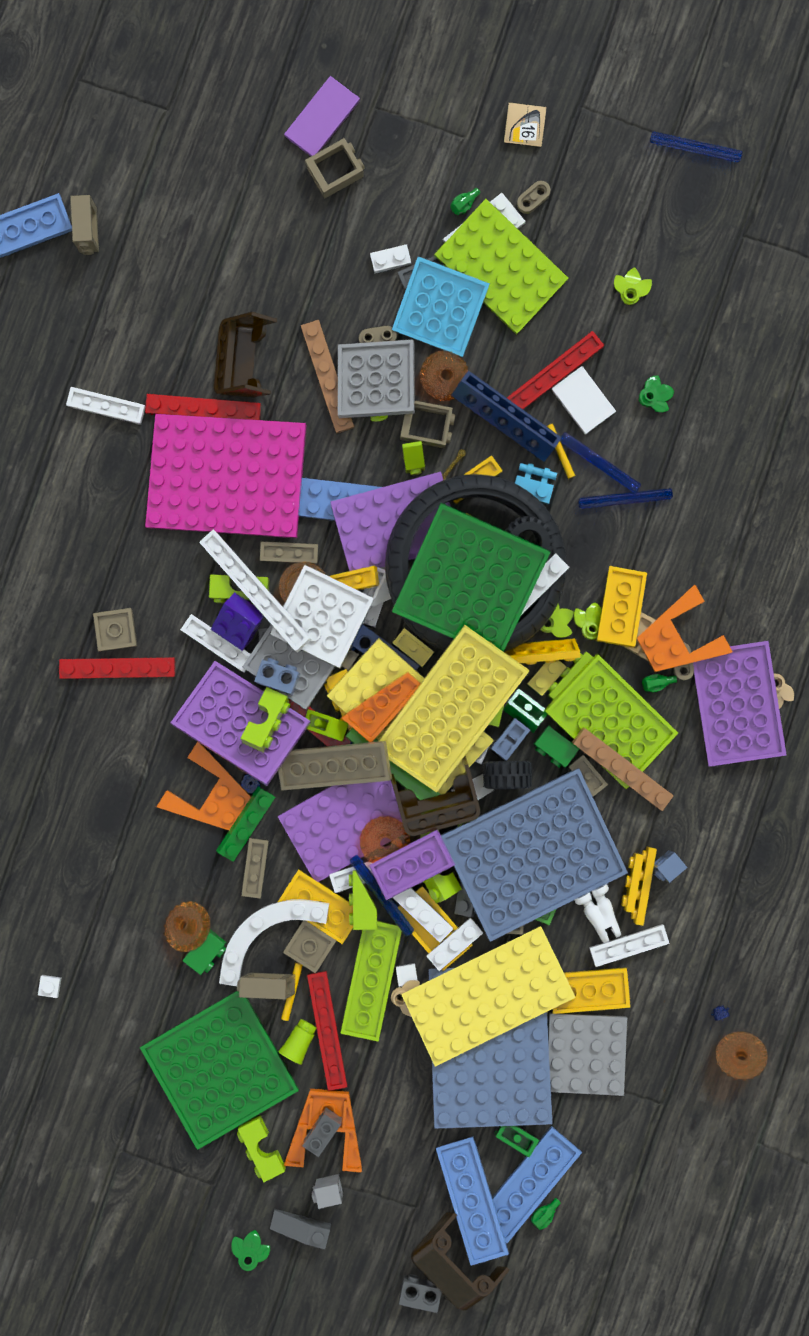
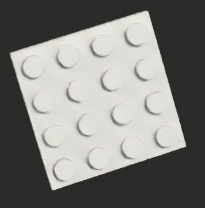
M304 565L283 608L312 639L301 650L341 668L374 598ZM273 627L270 634L280 640L287 642L281 636V634Z

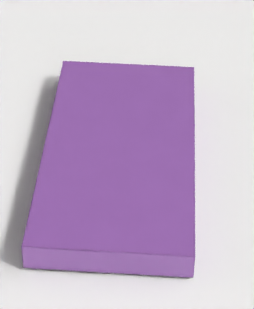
M330 76L288 128L284 136L309 156H313L323 149L360 102V98Z
M436 830L370 864L369 867L385 899L388 900L449 869L455 863L439 831Z

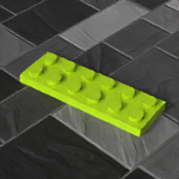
M377 921V930H362L341 1034L379 1042L403 926Z

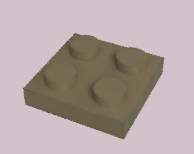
M132 608L93 613L99 652L137 646Z
M303 920L283 953L316 973L336 940Z

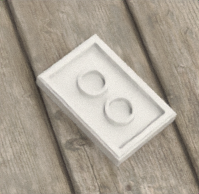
M582 366L551 389L585 435L616 412Z

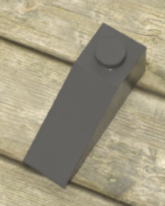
M275 1209L270 1229L306 1245L325 1249L331 1223Z

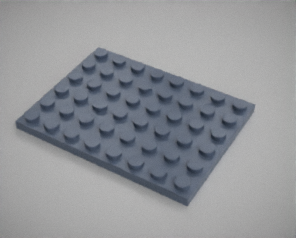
M579 768L441 835L455 863L454 868L490 942L628 873Z
M446 968L444 971L442 969L440 971L438 969H429V981L454 968ZM547 1012L438 1066H435L432 1061L434 1128L552 1124Z

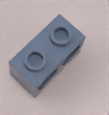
M268 658L267 661L262 660L254 682L293 696L300 677V673L296 671L297 668L288 664L285 667L278 665L279 661ZM267 668H273L274 674L270 678L264 676V671ZM285 674L292 675V681L289 684H284L282 681Z
M514 718L490 749L507 761L530 729Z
M668 850L655 861L653 873L659 880H665L670 883L688 867L675 852Z

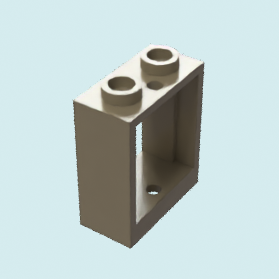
M345 138L305 160L306 168L324 199L364 177L363 170L365 167L360 158L356 159L353 145L347 143ZM344 149L355 170L327 184L316 164Z
M90 195L71 196L73 243L80 253L92 255L94 252H99L97 207Z
M415 401V410L446 415L442 441L409 435L413 414L404 415L400 440L408 442L422 441L423 445L445 449L446 443L450 444L452 435L451 432H448L449 425H454L455 414H452L453 408Z
M248 973L240 977V980L237 982L239 997L287 999L295 994V974Z

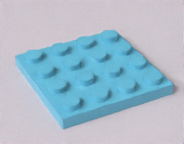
M418 256L392 330L463 357L490 283Z

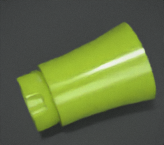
M300 1019L298 1025L294 1027L292 1033L278 1052L291 1061L302 1065L317 1027Z

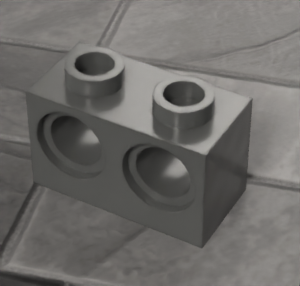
M325 1107L305 1136L302 1146L319 1157L340 1127L342 1118Z
M414 1274L404 1275L399 1295V1305L437 1313L441 1292L429 1279H420L419 1276ZM408 1287H414L416 1288V1292L408 1293L406 1289ZM428 1291L435 1292V1296L431 1298L425 1294Z

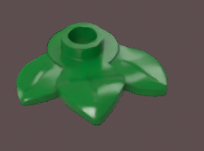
M652 376L645 382L644 389L639 393V402L645 407H651L655 412H666L669 410L666 401L673 396L674 390L669 385H661L659 376Z
M256 1230L250 1232L244 1240L239 1237H234L232 1240V1252L239 1258V1265L245 1271L255 1269L258 1262L264 1261L269 1256L270 1246L261 1245V1239ZM246 1257H251V1264L247 1265L245 1263Z

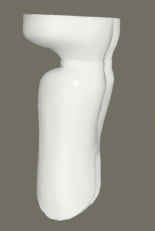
M607 884L591 891L597 905L593 903L590 892L574 900L576 904L584 905V913L603 943L609 942L607 932L605 931L609 927H611V931L616 938L621 936L611 901L605 897L609 890Z

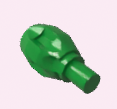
M475 188L471 192L456 196L450 205L452 212L456 215L466 213L471 208L475 198L480 194L479 189Z
M651 674L642 680L643 689L646 692L652 693L661 691L669 684L677 683L675 675L667 677L660 674Z
M555 1198L550 1204L538 1208L532 1215L531 1223L538 1230L546 1228L552 1222L556 1212L555 1209L561 1202Z

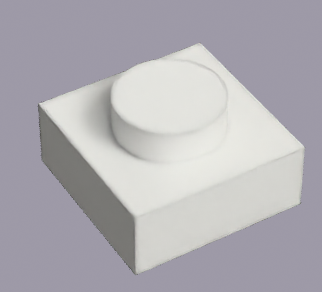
M42 975L38 995L58 998L61 978Z

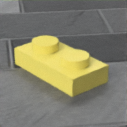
M405 628L393 642L396 647L421 667L425 665L434 653V651Z
M559 660L553 663L545 662L527 684L539 695L543 696L567 667Z

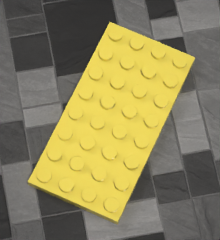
M464 625L378 741H386L388 756L391 762L437 793L528 674L529 669Z
M378 638L327 694V697L347 713L406 672H409L420 682L424 680V677ZM395 717L389 722V724H388V725L381 731V733L376 737L378 740H379L380 737L383 735V733L386 731V729L389 727V725L392 723V721L395 719ZM484 731L465 755L469 767L494 741ZM463 760L460 761L437 791L438 793L445 794L452 787L454 778L465 773Z
M541 926L401 994L435 1066L576 998Z

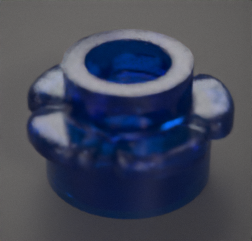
M249 774L245 775L244 780L241 782L242 788L248 793H253L258 786L260 787L259 781Z
M724 1005L715 1007L711 1015L714 1016L715 1021L730 1016L729 1008H725Z

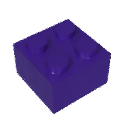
M234 592L223 604L210 630L243 651L254 638L265 616L257 607Z

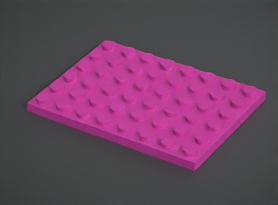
M155 414L145 527L211 532L214 529L217 533L297 538L306 423Z

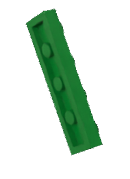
M258 786L216 851L234 862L276 797Z

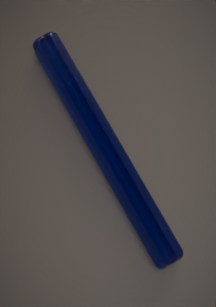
M652 132L650 136V143L736 162H740L743 154L741 150L658 132Z
M564 432L561 435V443L632 492L636 493L639 490L641 484L568 433Z
M671 488L582 497L579 498L578 504L579 508H591L667 500L673 498V491Z
M358 855L353 856L350 859L352 866L404 935H411L414 932L413 927L392 899H385L375 877Z

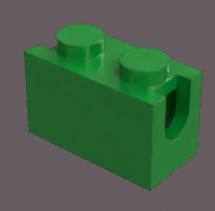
M520 689L515 692L503 709L511 717L516 718L530 729L532 733L536 731L548 715L544 711L545 708Z
M546 726L534 743L536 746L535 750L542 756H545V754L552 758L550 762L558 768L561 765L566 767L579 750L578 747L550 726Z
M208 928L183 959V962L200 975L204 971L208 973L214 965L212 960L216 956L220 958L226 950L224 947L226 941Z
M500 1126L498 1131L496 1130L494 1133L495 1137L529 1158L539 1142L535 1136L518 1126Z

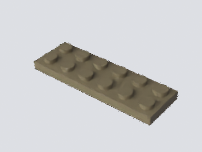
M386 741L292 750L278 769L281 790L381 782L392 779Z

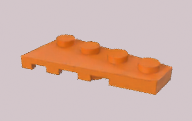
M406 672L344 714L341 718L366 740L372 742L405 706L421 682L409 672Z

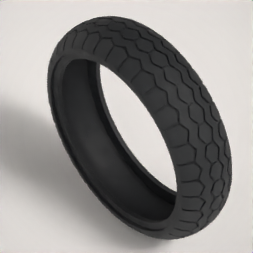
M470 474L440 481L424 490L407 505L397 519L390 534L386 549L385 574L392 602L395 605L409 574V551L415 533L424 519L439 507L440 503L445 504L461 498H485L507 506L521 518L523 516L535 517L547 524L554 538L553 550L547 561L556 553L566 563L565 547L559 528L546 507L533 494L506 479L490 475ZM532 531L539 546V536L536 532ZM566 571L520 616L504 652L523 644L546 624L561 598ZM401 616L415 634L438 649L445 651L453 641V638Z

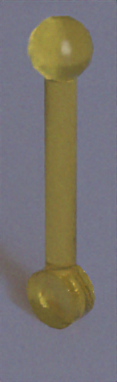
M459 450V455L442 475L443 480H446V476L459 459L466 455L465 450Z

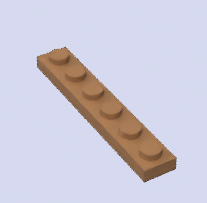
M316 320L303 324L301 329L336 434L353 429L354 425L351 418L338 417V377L320 322Z
M584 727L572 741V744L661 811L664 810L674 795Z

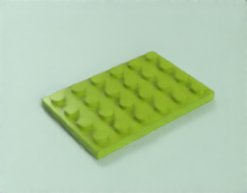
M487 199L478 206L434 254V257L445 267L490 283L483 303L516 335L568 279L556 265Z
M598 654L590 660L544 710L573 739L584 727L642 772L678 734ZM605 769L621 786H623L625 789L629 787L627 784H625L623 781H621L619 778H617L615 775H613L611 772Z

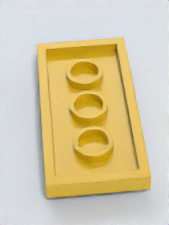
M609 566L596 641L635 648L646 584V572Z
M575 638L523 643L504 652L517 662L533 665L540 661L553 663L556 660L574 661L576 658H580V649Z
M298 869L278 902L290 899H305L330 903L326 924L312 921L307 922L343 944L353 929V925L349 923V914L353 913V905L349 906V901Z
M421 886L416 893L453 927V930L442 940L444 941L458 927L442 908L435 903L424 887ZM401 905L393 911L428 953L441 943ZM472 943L467 948H465L459 955H457L452 961H450L445 967H443L442 970L444 971L463 953H465L470 947H472Z
M627 968L564 973L576 998L553 1008L552 1013L630 1008Z

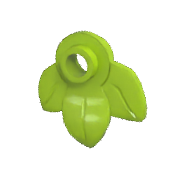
M636 268L628 271L625 278L616 275L614 279V287L621 294V300L627 305L637 303L640 297L646 296L652 286L651 279L641 280ZM631 293L633 298L629 299L627 294Z
M597 603L591 604L586 612L580 609H575L574 611L575 624L582 629L583 636L590 640L596 639L602 609ZM589 627L594 628L595 631L591 632Z
M558 604L549 618L551 622L550 627L544 625L540 630L544 633H552L559 638L571 635L572 631L567 624L573 618L574 612L569 609H559Z

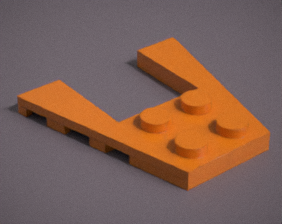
M696 585L691 587L637 637V641L654 672L733 652L723 635L689 653L673 625L672 619L705 602Z
M197 742L188 758L220 779L200 810L168 790L157 807L230 830L251 796L222 767L213 755L201 743Z
M310 1088L284 1166L304 1167L305 1148L302 1145L307 1135V1129L312 1128L326 1107L342 1118L341 1125L336 1131L345 1132L342 1171L362 1172L349 1092Z

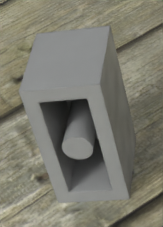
M339 1174L316 1179L312 1198L313 1202L317 1203L318 1209L342 1204L343 1190Z

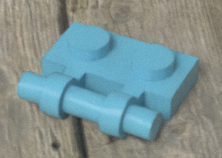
M520 463L519 470L526 473L525 477L517 475L515 484L529 491L541 503L548 505L554 485L547 484L548 478L556 480L557 473L550 471L548 468L534 467L530 463L528 465ZM531 474L542 476L541 482L530 479Z

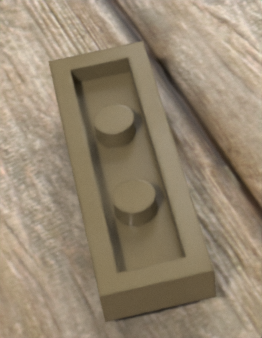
M261 542L260 561L317 564L318 544Z
M249 838L241 896L261 899L269 840Z

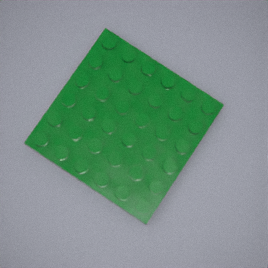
M440 503L392 612L453 639L462 627L466 625L504 652L551 552Z
M238 991L140 1047L197 1150L299 1091L298 1086L248 998L239 997Z

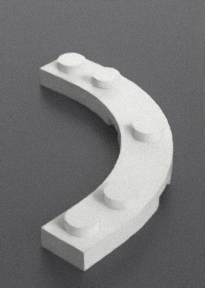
M290 899L272 903L253 913L239 926L227 945L219 983L237 986V982L241 977L246 951L252 941L262 931L274 924L289 920H306L326 924L330 903Z

